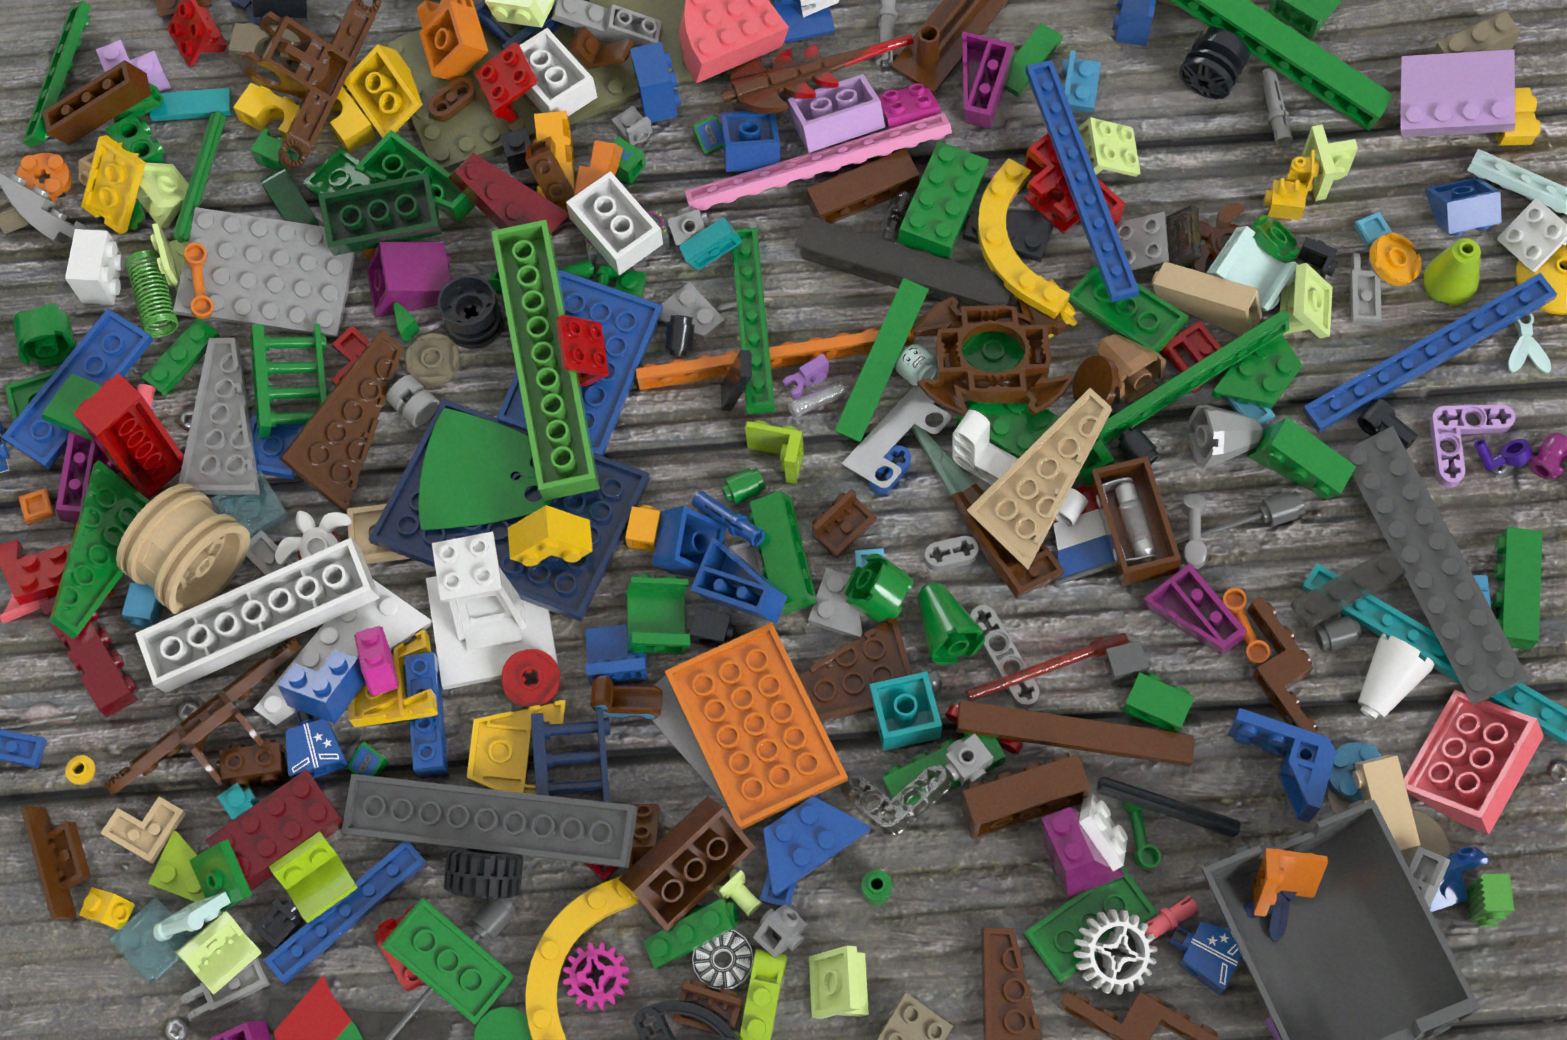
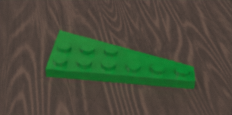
M99 460L92 469L49 620L72 639L79 635L123 575V572L117 566V549L130 523L150 502V500Z

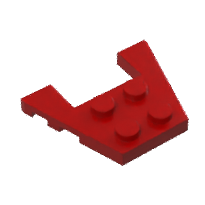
M19 540L0 545V566L19 605L57 595L71 544L55 546L48 551L28 554L23 558V547Z

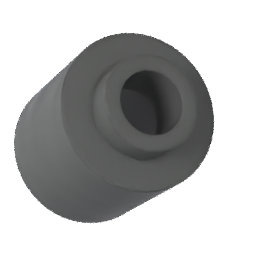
M1345 616L1322 623L1319 628L1314 630L1320 650L1331 652L1357 644L1358 637L1361 636V628L1357 620H1352L1350 616Z

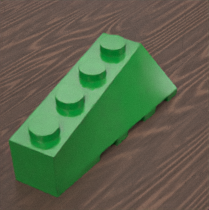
M392 130L354 167L356 171L383 182L428 173L433 183L437 208L458 224L476 206L448 178L451 175L449 172Z

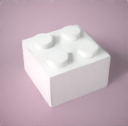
M75 229L65 276L66 281L81 303L114 305L116 295H119L121 289L119 277L120 272L125 268V256L120 252L117 243L112 239L108 231Z

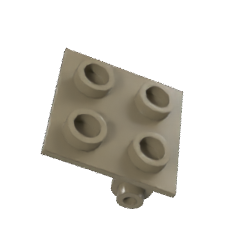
M905 992L877 1040H946L953 1026Z

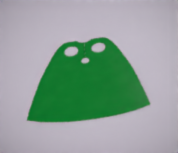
M444 408L432 431L422 467L419 488L421 530L489 524L529 515L545 505L549 506L552 499L544 501L541 498L536 502H531L525 497V491L528 487L538 486L535 470L530 466L532 451L529 436L496 422ZM519 472L521 475L520 479L512 480L511 473Z

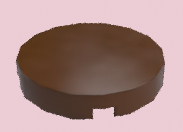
M1093 355L1081 363L1073 380L1072 389L1075 401L1089 388L1109 405L1114 401L1116 397L1114 391L1116 386L1119 387L1120 382L1118 368L1114 361L1104 356Z

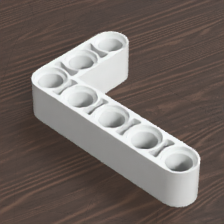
M968 410L952 434L953 461L962 469L993 485L1018 458L989 443L990 422L981 413L975 410ZM1071 488L1055 520L1065 526L1073 527L1088 503L1086 497Z

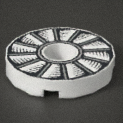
M734 930L695 949L692 957L694 971L699 980L708 984L710 989L720 991V988L734 989L745 983L752 972L754 962L752 948L748 941ZM720 952H727L732 957L731 964L726 968H720L714 963L716 955Z

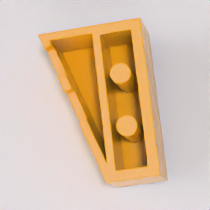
M567 111L534 114L537 139H533V142L536 143L551 136L556 145L555 157L575 191L576 174L573 139ZM537 186V193L545 197L540 186ZM573 196L556 203V205L564 210H568L566 202L573 198Z

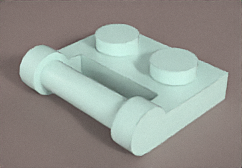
M226 892L191 903L161 921L153 929L154 937L158 941H165L171 939L174 934L186 930L192 932L200 929L204 921L208 922L222 914L220 909L231 903Z

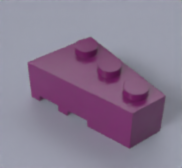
M69 431L56 512L60 521L76 523L78 522L94 464L99 460L117 474L118 471L94 441Z

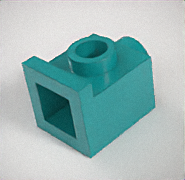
M238 783L217 796L232 820L260 802L250 787L244 790Z

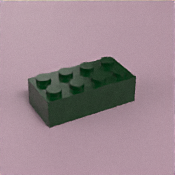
M428 173L318 194L328 248L334 256L377 248L379 242H407L442 235L433 183Z

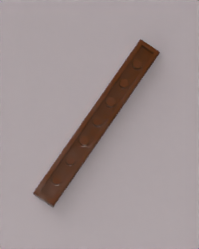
M960 701L958 705L956 732L1189 767L1193 764L1194 735L968 701Z

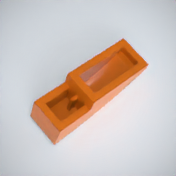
M595 140L590 167L579 166L574 196L610 171L615 176L623 148L615 143Z

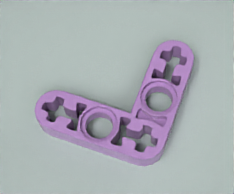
M1502 404L1442 406L1437 408L1430 418V432L1438 482L1445 487H1456L1465 475L1461 435L1505 433L1515 422L1516 416L1514 411L1509 406ZM1498 414H1501L1502 419H1507L1504 424H1501L1500 419H1495ZM1465 415H1476L1480 420V424L1476 426L1468 424L1465 420ZM1440 416H1444L1445 420L1449 421L1447 426L1444 425L1443 421L1439 420ZM1450 441L1454 445L1455 451L1451 453L1444 452L1440 447V442ZM1453 460L1450 464L1451 471L1457 473L1454 478H1450V474L1445 473L1449 467L1448 461Z

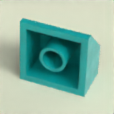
M927 671L869 684L876 725L883 751L941 738L942 723Z

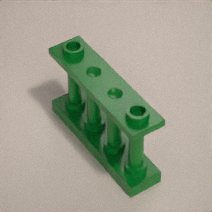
M252 324L250 346L258 438H269L271 427H276L279 424H306L314 414L275 413V410L270 411V402H274V399L317 398L319 408L327 398L323 351H326V335L321 334L320 324H314L312 337H269V335H264L263 324ZM279 348H313L314 362H271V360H266V351ZM315 373L316 387L273 388V385H268V377H271L272 374Z

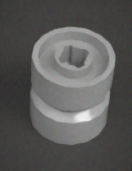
M406 375L399 379L390 388L386 397L387 402L397 412L402 413L403 417L415 428L428 423L434 417L440 405L439 400L428 390H424L423 385L412 375Z

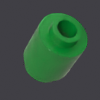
M748 468L724 479L725 485L721 486L728 502L733 501L735 505L761 494L760 491L766 489L764 480L757 468L752 470Z
M881 870L868 872L863 877L861 885L863 899L872 906H881L887 903L892 893L891 878ZM880 884L882 888L875 890L871 885Z

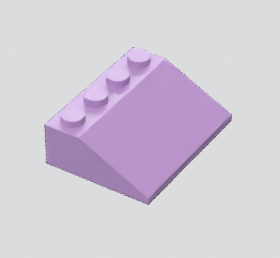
M1514 49L1402 56V137L1515 131Z

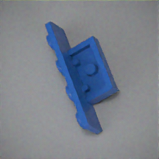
M1463 847L1457 853L1446 856L1451 861L1431 904V912L1468 900L1462 872L1488 863L1489 859L1485 853L1477 847Z

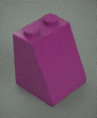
M379 242L367 267L375 317L394 315L393 304L399 302L408 312L438 306V296L441 289L449 281L453 280L449 273L450 256L445 251L444 243Z
M1071 807L1041 818L1044 847L1067 898L1124 877L1121 867L1115 871L1111 869L1080 825V812Z

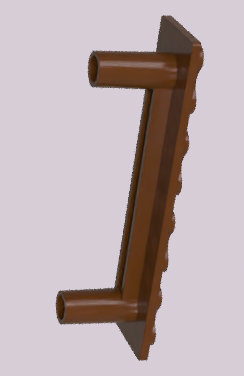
M943 0L914 35V44L905 46L892 62L891 68L914 83L923 84L933 94L936 93L963 59L962 31L981 36L1009 0Z

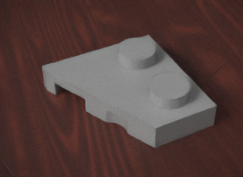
M690 282L660 304L663 305V311L659 318L660 322L667 324L670 321L671 315L693 317L692 324H695L694 337L704 341L725 325V319Z
M826 568L816 596L817 603L812 607L808 624L859 639L862 637L860 613L857 609L846 603V600L849 599L845 595V587L850 575Z

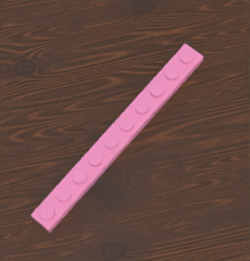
M941 113L685 191L689 206H693L694 210L700 209V211H704L718 203H730L738 197L757 195L771 187H783L791 181L810 179L815 174L824 171L833 172L840 169L841 166L851 163H863L867 158L877 155L886 156L894 150L904 147L913 148L920 142L930 139L939 140L945 137V135L952 133L945 113Z

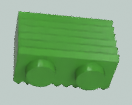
M1482 874L1466 888L1468 893L1466 903L1469 904L1467 909L1470 911L1467 915L1471 917L1468 921L1470 923H1478L1479 928L1497 927L1499 922L1505 921L1506 917L1513 913L1514 903L1510 874Z

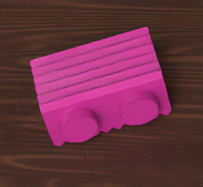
M376 626L356 632L354 637L360 667L370 695L375 696L397 689L399 686L383 627Z

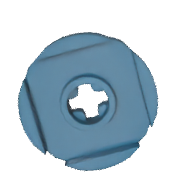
M1358 742L1347 743L1336 750L1337 753L1328 785L1336 795L1339 794L1346 798V801L1354 803L1363 800L1361 789L1356 787L1353 775L1351 776L1349 771L1353 770L1354 763L1381 757L1382 755L1374 745Z

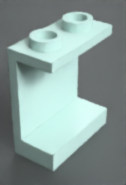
M1248 226L1237 227L1206 274L1257 288L1261 311L1272 310L1280 300L1279 294L1283 288L1290 285L1296 276L1294 272L1298 264L1296 262L1284 263L1273 258L1253 238L1256 232Z

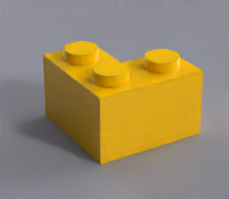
M547 505L508 527L510 559L521 562L525 566L538 565L540 561L551 555L562 558L566 562H577L583 556L593 551L590 520Z

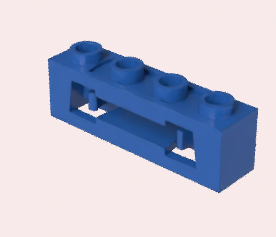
M434 652L405 656L408 697L432 689L436 695L438 715L410 719L413 770L419 779L449 775L442 685L438 659Z

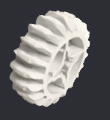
M1109 909L1107 916L1104 912H1098L1097 921L1092 918L1087 919L1090 929L1081 927L1079 932L1084 935L1083 940L1075 939L1074 941L1076 945L1081 946V951L1073 953L1074 957L1082 958V961L1078 962L1076 967L1079 970L1086 969L1082 978L1086 981L1092 979L1091 986L1098 989L1102 986V992L1108 994L1112 989L1115 994H1122L1123 988L1129 992L1134 991L1133 981L1138 985H1143L1144 980L1141 975H1152L1151 970L1146 968L1148 963H1157L1156 959L1150 957V953H1154L1158 949L1156 946L1148 944L1155 937L1153 934L1145 935L1149 926L1146 923L1139 924V917L1137 915L1129 917L1128 911L1121 910L1118 914L1116 910ZM1115 927L1114 932H1110V936L1106 941L1097 942L1103 932ZM1126 931L1134 939L1136 952L1132 951L1128 946ZM1104 948H1119L1121 952H1125L1127 955H1111V952L1105 951ZM1094 951L1102 955V967L1105 968L1104 974L1096 964ZM1134 961L1125 973L1116 976L1125 962Z

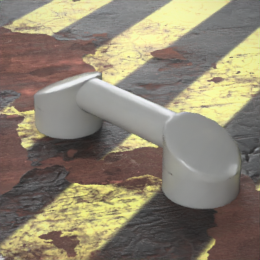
M1189 494L1184 497L1182 503V511L1189 517V542L1184 548L1182 560L1185 566L1190 563L1195 569H1199L1205 564L1207 557V548L1201 541V516L1205 511L1206 499L1199 494Z

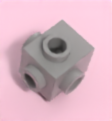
M693 206L678 210V216L667 219L676 246H680L711 225L707 213L701 214L700 209L694 210ZM694 222L695 229L688 232L687 224Z
M973 734L964 742L959 739L947 748L948 753L945 756L946 765L944 768L953 781L958 779L962 786H964L969 781L971 783L977 782L986 775L985 770L992 765L993 756L977 735Z
M784 904L776 911L770 909L760 920L762 925L753 938L776 958L787 949L793 951L802 942L804 937L801 933L808 924L800 918L796 911Z

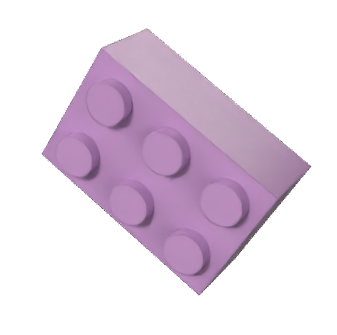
M864 74L838 82L839 87L837 88L822 87L816 89L815 98L796 99L792 97L788 99L793 126L809 153L885 128L881 101Z

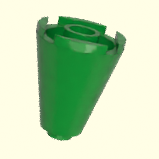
M931 582L924 585L917 598L928 652L933 662L937 665H951L959 662L957 657L966 654L969 658L974 655L985 642L982 628L943 584Z

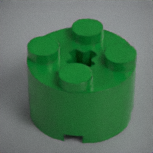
M50 303L42 308L20 311L15 314L13 330L18 357L23 363L30 365L31 361L37 362L39 367L55 366L63 363L69 356V353L76 347L70 317L64 311L59 310L58 305Z
M872 554L864 559L868 563L863 568L857 566L848 579L845 595L848 596L849 600H846V603L875 622L883 621L888 617L894 619L901 612V603L906 593L912 588L913 579L905 571L880 554Z

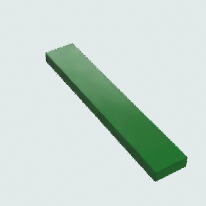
M903 278L834 432L858 443L861 442L929 291L928 288Z

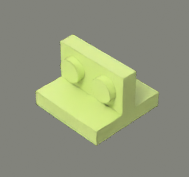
M1323 125L1311 127L1302 152L1303 157H1309L1311 150H1314L1315 161H1319L1318 177H1314L1312 190L1315 201L1327 198L1333 180H1339L1348 175L1358 150L1355 139L1328 144Z
M146 163L136 198L161 228H169L182 207L189 184L173 164Z
M1307 263L1296 265V277L1290 285L1284 287L1281 291L1280 311L1284 309L1289 315V331L1284 334L1310 330L1320 339L1330 337L1333 287Z
M223 911L220 916L211 921L176 952L178 957L213 995L262 953L227 911Z
M843 946L809 956L812 1018L823 1019L835 1015L855 1017L869 1015L865 953H858L857 946Z

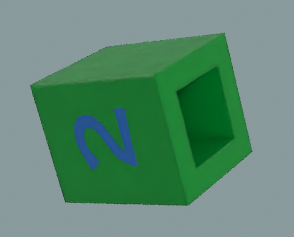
M617 137L613 143L622 147L623 152L615 176L631 185L646 167L645 155L640 149Z

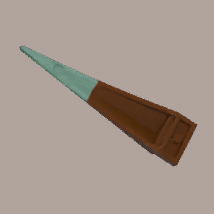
M915 424L911 427L996 576L1003 579L1016 599L1063 575L1065 571L1044 544H1041L1032 564L1027 570L968 513L967 509L985 492L944 452L924 429Z

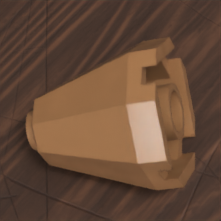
M1113 334L1106 336L1098 345L1097 356L1111 359L1118 368L1120 382L1119 387L1116 386L1114 393L1120 403H1125V400L1129 403H1134L1149 394L1157 386L1154 383L1157 377L1162 379L1166 374V360L1158 352L1121 335Z

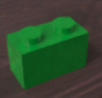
M1139 672L1122 712L1165 731L1179 733L1195 696L1190 695V692L1181 686L1173 685L1172 687L1163 683L1161 678L1154 674L1146 673L1144 675Z

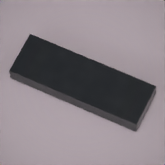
M740 350L721 383L722 411H731L752 377V356L750 351Z

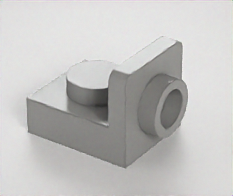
M634 106L611 119L614 128L625 141L632 145L644 142L652 134L651 120L647 116L643 118Z

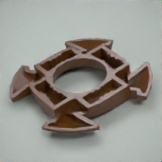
M952 296L936 304L925 313L914 328L915 336H937L936 364L938 378L934 380L924 378L918 381L917 384L934 402L944 409L963 417L968 412L963 398L982 403H1026L1028 405L1027 412L1034 415L1054 404L1065 394L1073 381L1072 374L1048 378L1051 362L1048 335L1054 334L1058 336L1067 328V324L1059 315L1053 319L1018 297L1017 303L1021 313L1017 312V307L1005 305L961 306V311H959V302ZM997 331L1015 338L1021 344L1025 355L1016 367L1005 372L990 373L970 365L962 354V347L969 338L978 333Z

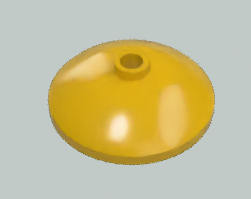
M1562 244L1536 272H1532L1518 260L1515 269L1517 286L1541 273L1555 290L1557 296L1554 300L1538 309L1550 314L1567 315V270L1560 267V265H1563L1567 268V245L1564 246Z

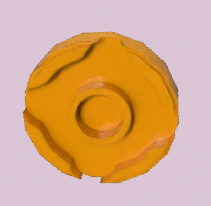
M1387 233L1376 239L1370 247L1369 259L1373 269L1381 279L1389 284L1405 286L1416 279L1422 269L1420 254L1416 255L1414 244L1403 235Z

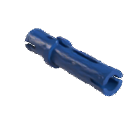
M704 491L697 492L693 497L692 505L695 508L700 509L712 519L728 528L729 533L733 536H740L752 546H758L765 537L764 530L750 523L745 515L733 512Z

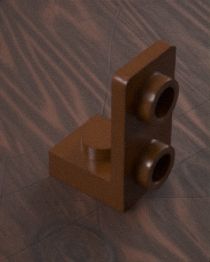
M586 27L578 28L568 49L587 69H594L625 62L630 55V49L634 42L631 39L602 44Z
M550 136L526 147V162L546 199L556 204L574 196V190L555 157L556 145Z
M631 804L637 806L638 809L628 870L657 844L658 804Z

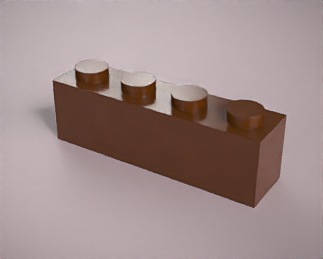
M126 60L122 61L44 110L43 117L47 134L68 145L78 141L152 95L147 73Z
M906 148L900 151H893L891 154L876 161H867L854 170L840 172L832 179L814 183L810 188H807V203L820 228L917 189L920 174Z

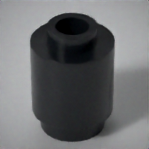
M671 315L670 321L667 322L665 349H670V355L686 356L687 351L693 350L695 324H692L693 317Z
M1128 428L1118 438L1120 441L1118 448L1129 460L1148 456L1152 465L1160 456L1156 451L1157 447L1139 428L1134 430Z

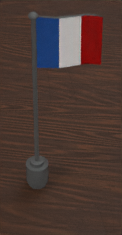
M1085 485L1075 488L1076 491L1086 497L1088 503L1073 527L1065 526L1056 520L1053 522L1058 550V563L1065 571L1060 578L1052 581L1053 586L1056 588H1060V584L1116 566L1091 486L1086 487ZM1290 491L1263 499L1261 502L1262 506L1258 507L1259 513L1202 531L1201 538L1260 518L1263 523H1268L1271 527L1297 519L1300 514L1304 513L1302 499L1298 492L1291 493ZM1189 536L1175 540L1176 545L1189 542Z

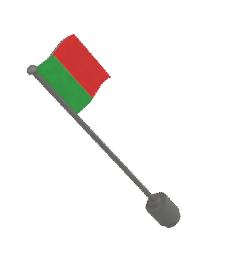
M488 899L471 919L474 924L471 929L475 932L471 939L474 942L479 938L486 940L488 937L494 940L513 918L511 914L516 910L514 906L506 899ZM325 975L317 981L273 1032L275 1040H363L357 1026L334 998ZM430 987L384 1040L394 1039L434 992Z

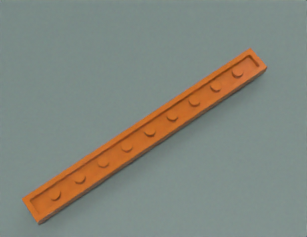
M913 326L904 346L908 347L914 344ZM867 329L857 334L841 333L832 338L823 339L815 337L807 342H785L780 346L769 347L771 369L806 364L821 354L827 360L869 354L880 330ZM733 350L719 356L702 355L697 359L687 361L677 359L669 364L662 365L646 364L642 368L636 369L639 390L725 377L740 351Z

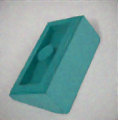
M721 218L682 243L679 248L686 262L699 271L743 241L725 218Z

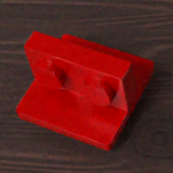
M181 0L168 25V31L187 65L194 66L200 53L224 52L227 43L206 6H199L196 0Z

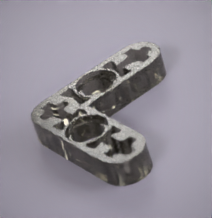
M940 765L930 766L890 800L866 778L855 774L849 776L848 781L842 783L841 792L847 802L887 836H894L906 829L950 789L951 779L944 767ZM855 788L858 789V790L861 789V791L863 792V794L861 795V797H860V795H859L855 790H853V789H855ZM921 796L918 803L907 805L911 797ZM880 800V804L875 809H866L870 802ZM887 813V815L894 821H886L884 815Z

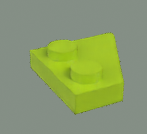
M173 830L148 884L191 902H197L205 899L189 861L196 857L197 853L178 832Z

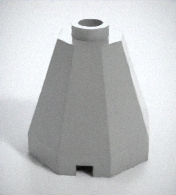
M1210 405L1197 406L1189 419V426L1194 425V433H1189V444L1194 460L1197 463H1202L1201 465L1204 467L1219 465L1255 448L1263 434L1262 427L1256 419Z

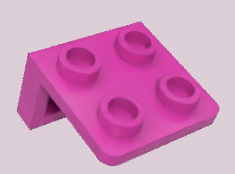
M913 84L901 90H888L878 95L881 101L882 112L886 119L887 130L941 114L940 106L934 95L923 84Z

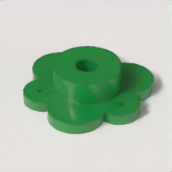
M135 202L128 229L137 230L139 223H142L145 219L140 202Z

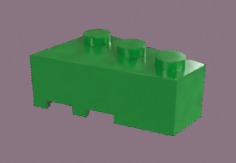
M1288 417L1263 429L1261 440L1247 455L1251 460L1325 499L1341 494L1356 468L1354 464Z

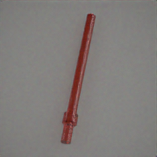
M1125 633L1107 639L1101 637L1091 641L1090 645L968 689L965 691L966 697L970 702L1092 656L1096 658L1104 656L1106 649L1127 644L1128 637Z

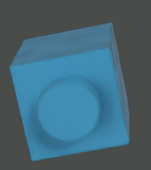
M130 582L122 611V616L129 623V626L144 630L159 623L163 605L155 598L154 590L148 585Z

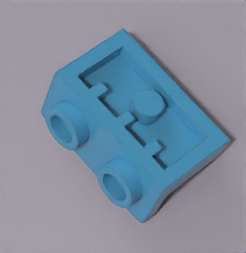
M1071 50L1069 59H1064L1061 75L1066 76V82H1061L1072 111L1094 113L1101 62L1076 59V51Z

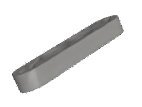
M987 605L977 606L971 612V617L976 623L979 614H982L983 617H990L988 619V626L991 631L985 636L982 648L1013 702L1023 709L1032 708L1036 705L1040 691L1037 683L995 611ZM977 623L982 628L983 634H986L987 628L984 623ZM998 637L1003 639L1006 646L1001 651H994L990 648L989 641L992 638ZM1008 662H1014L1019 666L1020 672L1015 676H1009L1004 672L1003 666ZM1023 677L1026 679L1022 681V686L1026 691H1032L1031 700H1027L1026 697H1019L1021 688L1017 682Z

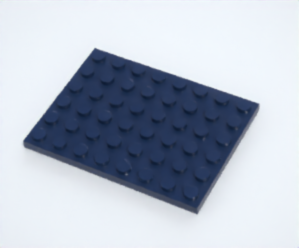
M443 399L370 534V543L435 567L432 543L493 532L499 567L519 594L520 599L582 622L628 526L632 506L637 507L650 480V473L593 453L600 489L552 499L550 507L590 520L593 551L583 556L577 562H566L564 559L552 555L535 566H525L521 562L511 560L508 527L528 515L482 525L421 530L419 488L422 467L432 431L444 408L496 422L529 436L526 429L499 421L493 416ZM532 457L530 460V466L535 470ZM519 472L511 473L512 480L520 479L521 475ZM530 486L525 491V497L528 501L536 502L542 498L538 486Z

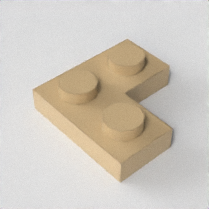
M158 797L142 822L117 808L100 834L153 864L167 844L173 830H176L186 815V812L165 799Z

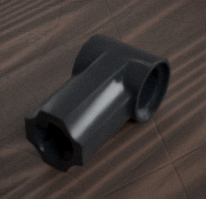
M1376 399L1357 418L1360 428L1370 436H1374L1393 426L1406 450L1418 437L1413 430L1395 416L1396 413L1392 406L1382 399Z

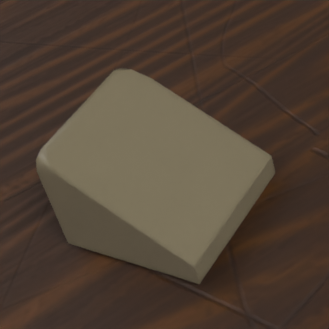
M9 200L0 203V228L4 234L29 224Z

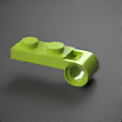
M756 949L740 1036L743 1040H771L781 983L786 967V954H780L774 958L768 951Z

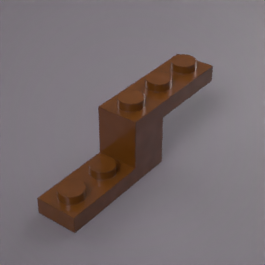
M1259 597L1251 602L1247 612L1278 655L1257 667L1252 677L1285 723L1318 734L1316 723L1310 716H1305L1300 709L1301 705L1293 692L1287 691V689L1309 676L1313 669L1312 660L1306 651L1298 648L1294 642L1295 638L1291 630L1287 626L1283 627L1277 619V612L1272 604L1266 603L1262 597Z
M1066 992L1058 1007L1112 1040H1150L1158 1024L1185 1040H1221L1217 1037L1218 1033L1214 1029L1204 1024H1201L1200 1027L1189 1021L1190 1016L1177 1008H1174L1173 1011L1162 1005L1163 1001L1150 992H1146V994L1138 993L1122 1023L1116 1021L1118 1017L1104 1008H1101L1099 1011L1090 1006V1000L1077 992L1073 994Z

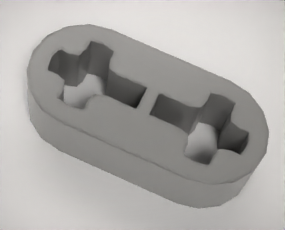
M960 536L934 542L926 548L925 564L933 571H943L969 565L978 556V544L975 539L969 536ZM962 545H966L967 549H972L969 556L959 552ZM938 551L939 555H945L942 557V562H937L935 558H932L933 552Z

